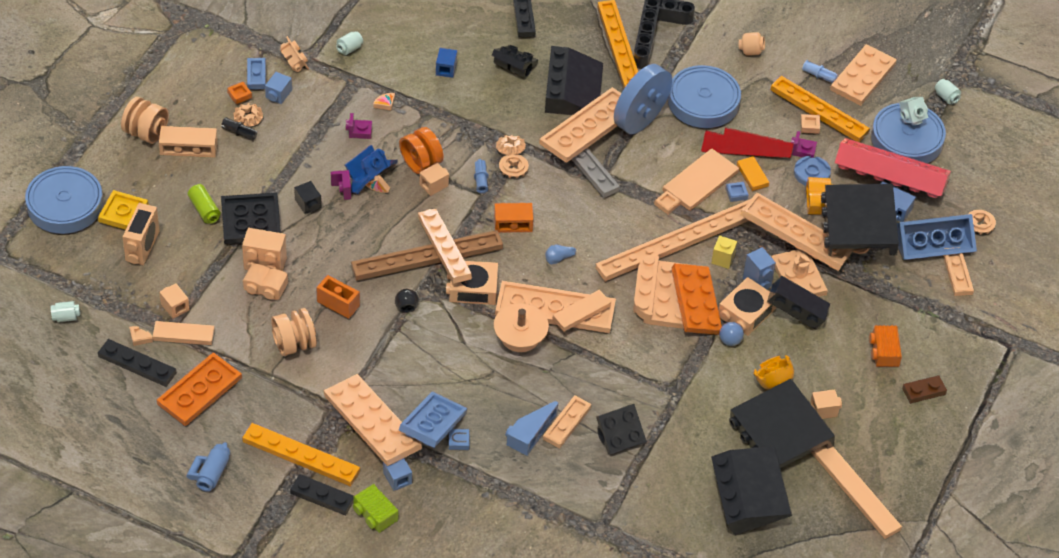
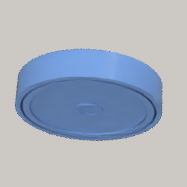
M650 64L641 69L622 91L614 110V123L629 134L638 133L647 127L659 114L668 99L672 87V75L657 64Z
M706 65L692 66L681 70L672 78L668 105L672 113L688 125L699 128L719 127L728 123L736 116L740 105L741 90L737 81L722 69Z
M899 103L883 108L876 115L873 122L871 140L874 147L924 163H930L939 156L943 148L946 130L937 114L928 109V118L923 119L921 124L912 125L911 123H904V120L901 118Z
M61 166L40 173L30 182L25 194L27 212L30 219L41 229L52 233L65 234L80 231L91 225L98 218L103 208L102 188L99 181L93 174L78 167Z

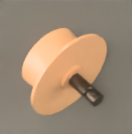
M517 303L508 305L501 309L494 319V331L497 337L508 349L515 352H527L534 349L548 333L549 324L547 317L540 309L529 304Z

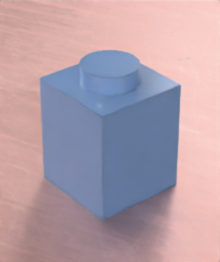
M275 72L265 85L266 98L282 104L292 91V78Z
M404 458L389 466L383 462V474L393 491L412 484V471Z

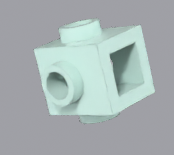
M912 97L899 102L900 115L904 123L918 125L923 123V119L928 118V108L923 97Z

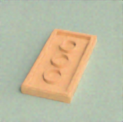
M711 148L664 185L662 191L664 193L666 191L670 192L681 200L680 204L691 211L739 172V168Z

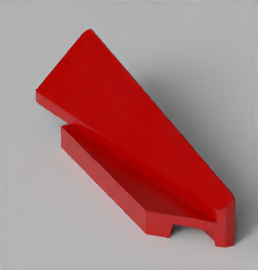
M725 127L724 134L706 130L701 151L708 152L712 148L716 152L724 154L790 158L794 143Z

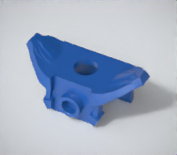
M372 145L368 146L344 165L349 170L350 177L353 180L351 185L352 193L359 194L369 181L374 179L385 168L397 164L398 160H387L383 150H374Z

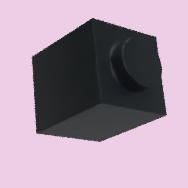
M312 181L294 187L295 201L304 214L315 212L322 208L321 194Z

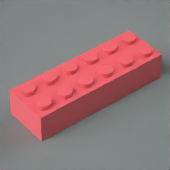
M847 138L841 141L835 163L839 164L838 167L841 169L849 170V168H852L860 175L866 176L871 174L874 175L873 178L876 180L892 181L891 184L902 187V185L909 186L911 191H925L928 196L934 198L943 195L951 173L950 170Z

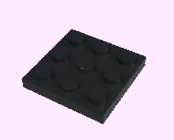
M277 192L221 196L224 244L243 243L248 228L281 233Z

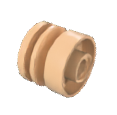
M135 97L124 110L121 129L127 134L138 136L141 140L154 144L159 140L161 126H167L168 110L158 104H151L150 101L144 100V98Z
M306 308L299 309L298 313L295 310L291 311V321L285 313L271 318L273 338L282 356L296 353L297 343L303 351L307 349V345L309 348L316 347L315 327Z

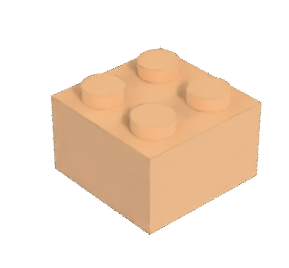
M248 228L242 244L244 270H249L252 264H260L269 269L283 271L287 259L286 234Z

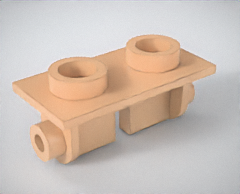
M287 36L286 38L289 42L281 44L280 51L287 59L292 70L299 72L304 66L309 69L306 64L308 59L303 52H298L300 47L296 41L291 42Z

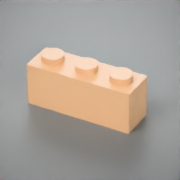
M161 126L159 137L160 155L216 157L217 129Z

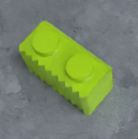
M375 484L370 485L353 496L354 511L358 515L362 514L366 518L367 525L371 529L375 528L378 533H381V531H384L398 521V509L383 495Z

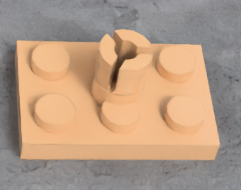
M798 249L771 256L776 262L775 270L779 278L784 276L818 297L827 295L828 290L811 255Z

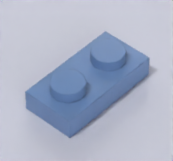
M247 58V87L249 89H265V58Z

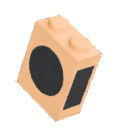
M138 203L123 235L125 260L127 262L140 265L145 264L160 232L157 207Z
M465 261L471 272L472 279L454 284L451 280L450 283L446 284V294H450L449 302L496 305L498 263Z
M747 277L719 304L718 311L723 321L738 323L743 328L744 334L749 336L776 307L767 302L770 291Z

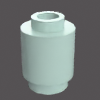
M350 32L337 40L336 48L340 53L347 55L361 47L363 38L359 32Z
M941 79L935 85L936 93L948 104H953L960 100L961 91L949 80Z
M75 301L51 305L52 321L66 322L77 320V316H80L79 304L75 305Z

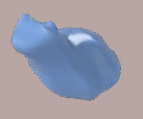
M558 244L551 245L545 253L546 261L551 265L557 264L563 259L574 256L576 248Z

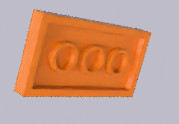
M674 263L671 268L684 331L719 335L722 325L709 267Z
M213 352L157 399V405L184 426H187L241 380L242 373Z

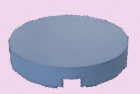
M805 156L796 162L794 175L799 183L806 186L808 177L830 178L831 168L820 157L811 158V156Z

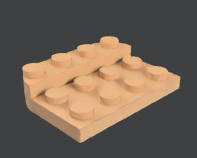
M644 256L638 267L633 305L634 313L644 319L643 323L684 329L671 268L674 262L658 261L659 256Z

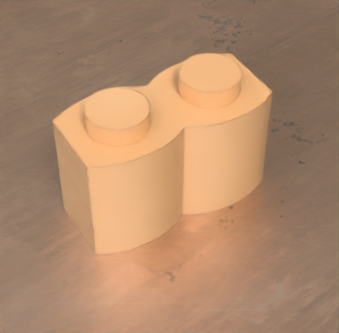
M252 264L243 279L244 290L250 294H262L270 300H279L288 284L287 273L277 269H269L260 264Z

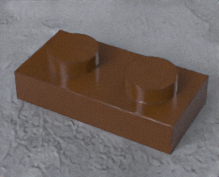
M939 375L906 383L902 387L910 404L943 396L947 393V389Z

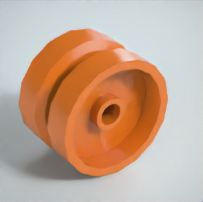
M421 127L415 130L413 134H408L399 140L402 157L408 167L416 174H420L421 171L436 163L440 164L444 160L443 150L438 138L427 127Z

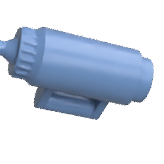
M227 443L216 444L211 449L208 457L196 456L186 477L190 480H197L196 485L199 489L209 492L215 488L229 460L230 449L227 447ZM203 463V466H202L200 472L197 473L198 470H199V468H200V466H201V464Z

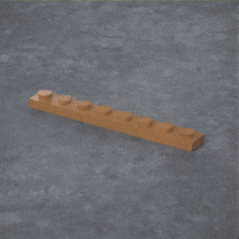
M498 230L453 239L462 257L503 249V242ZM430 244L352 261L351 267L355 279L358 281L440 263L441 260L433 245Z

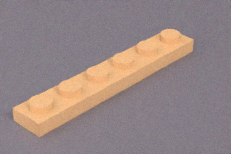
M429 209L418 212V219L453 284L471 280V272L436 209Z

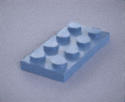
M432 391L400 424L399 431L405 433L408 437H413L423 442L427 446L435 448L465 416L467 408Z

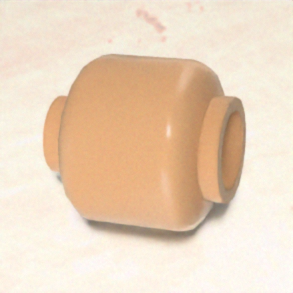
M759 32L744 33L742 39H739V50H742L746 56L760 55L765 50L764 36H761Z

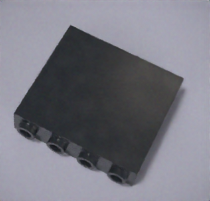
M893 184L825 185L824 192H821V204L824 203L825 207H822V218H826V222H823V233H827V237H824V248H828V256H831L832 249L889 248V255H897L899 241Z
M792 379L730 409L729 422L733 429L738 430L742 441L745 444L747 443L750 448L774 446L780 468L822 446H825L827 449L834 447L835 435Z

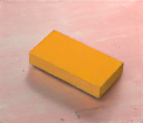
M754 156L737 161V167L752 191L769 187V181Z

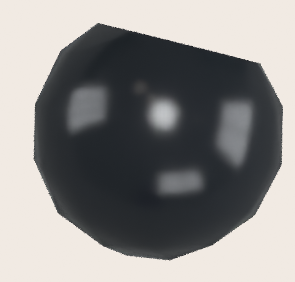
M402 289L395 296V305L401 312H412L419 305V297L412 289Z

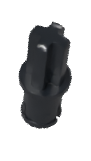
M225 117L221 123L223 129L232 131L236 136L240 134L254 140L258 133L255 129L245 126L243 122H236L228 117Z

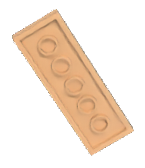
M612 87L541 137L539 144L567 163L617 127L614 123V110L621 93Z
M759 193L753 196L740 214L748 221L759 225L764 230L778 236L781 240L787 241L797 249L808 253L813 258L824 262L829 267L838 271L854 250L832 249L831 256H828V248H824V237H827V233H823L821 228Z
M502 281L495 315L508 305L524 303L540 309L547 317L548 324L557 325L552 319L553 314L590 294ZM607 297L611 302L610 307L573 326V328L610 333L616 299Z
M358 374L324 390L325 398L387 466L422 449V444L419 440L408 437L405 433L399 431L400 424L402 423L400 419Z

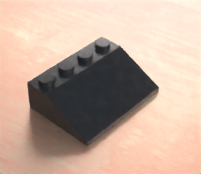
M551 46L545 113L574 115L601 96L603 63L569 47Z
M774 446L728 450L711 456L726 522L734 535L793 516Z

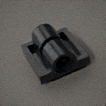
M513 45L501 46L494 49L492 53L494 64L524 78L529 76L532 68L536 67L538 59L534 58L533 54L518 51V47Z
M635 404L596 416L599 425L597 433L601 443L606 446L608 455L647 442Z

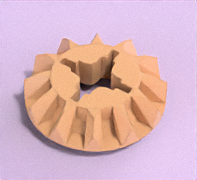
M249 102L247 105L241 104L240 107L235 108L233 113L234 120L236 122H243L247 127L259 124L263 118L261 107H257L256 103L250 105Z
M505 135L504 138L501 137L496 142L497 150L505 155L520 154L526 147L524 139L520 138V136Z
M506 155L499 162V170L502 171L503 175H508L509 179L512 176L516 178L524 176L525 172H528V161L521 155Z
M973 210L969 213L973 216L974 232H979L981 235L982 233L989 234L990 231L994 230L996 220L991 213L985 210ZM982 220H984V223H983V224H981V225H978V224H977V223L981 222Z

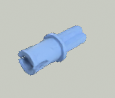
M808 60L803 64L802 70L815 75L817 79L820 77L831 83L837 79V74L825 69L823 65L819 66Z

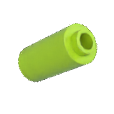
M197 184L192 186L187 193L191 202L205 223H215L221 215L218 207L204 185Z

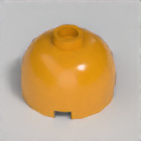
M785 355L784 359L776 356L760 364L761 368L758 371L755 368L753 373L760 386L769 390L789 379L793 380L794 367L789 356Z

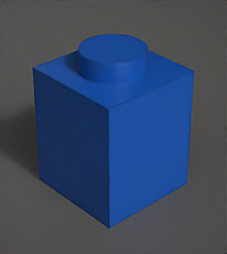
M439 48L436 61V76L453 78L457 64V50Z

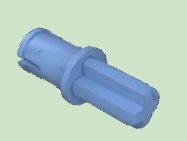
M478 159L475 162L476 173L474 174L477 185L476 190L478 193H486L488 191L487 179L489 174L486 172L485 160Z

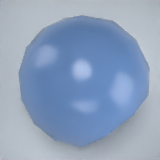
M728 322L721 327L719 335L724 344L735 346L743 340L744 332L738 323Z

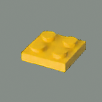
M113 190L98 216V222L126 230L138 203L149 205L148 200Z

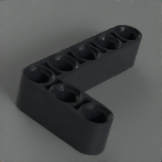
M682 0L644 1L634 49V60L638 69H643L649 65L657 22L663 21L682 25L691 24L695 12L693 3Z

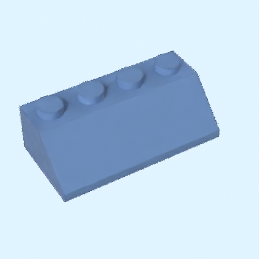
M972 214L897 223L898 249L903 260L977 251Z

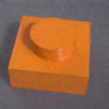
M244 82L227 88V93L235 104L252 98V92Z

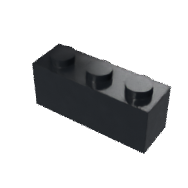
M781 276L772 284L767 300L776 308L781 309L813 329H817L825 322L830 307L829 302L784 276Z

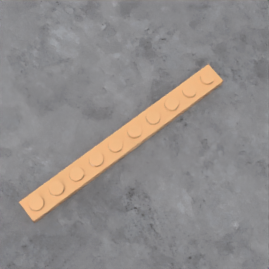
M750 200L598 262L595 269L604 281H607L638 268L646 255L659 256L660 259L746 223L748 220L740 214Z

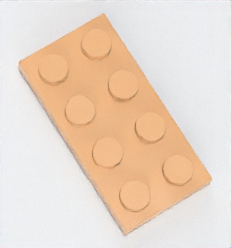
M866 44L832 83L830 90L861 106L896 65L897 59Z

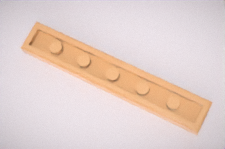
M824 445L811 452L884 539L901 531L902 526L834 447L827 449Z

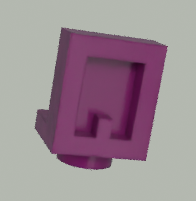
M350 113V119H346V130L349 131V138L371 139L372 121L354 120V113Z
M797 131L796 137L791 139V143H794L792 155L802 158L805 156L814 158L817 142L801 139V131Z
M349 170L332 171L331 186H339V192H343L344 200L351 199Z

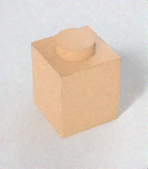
M439 163L420 172L419 185L430 196L448 187L449 173Z
M176 283L159 292L161 305L172 319L190 310L188 297Z
M835 389L813 392L811 395L810 404L822 419L838 417L839 409L842 408V401L840 397H837Z

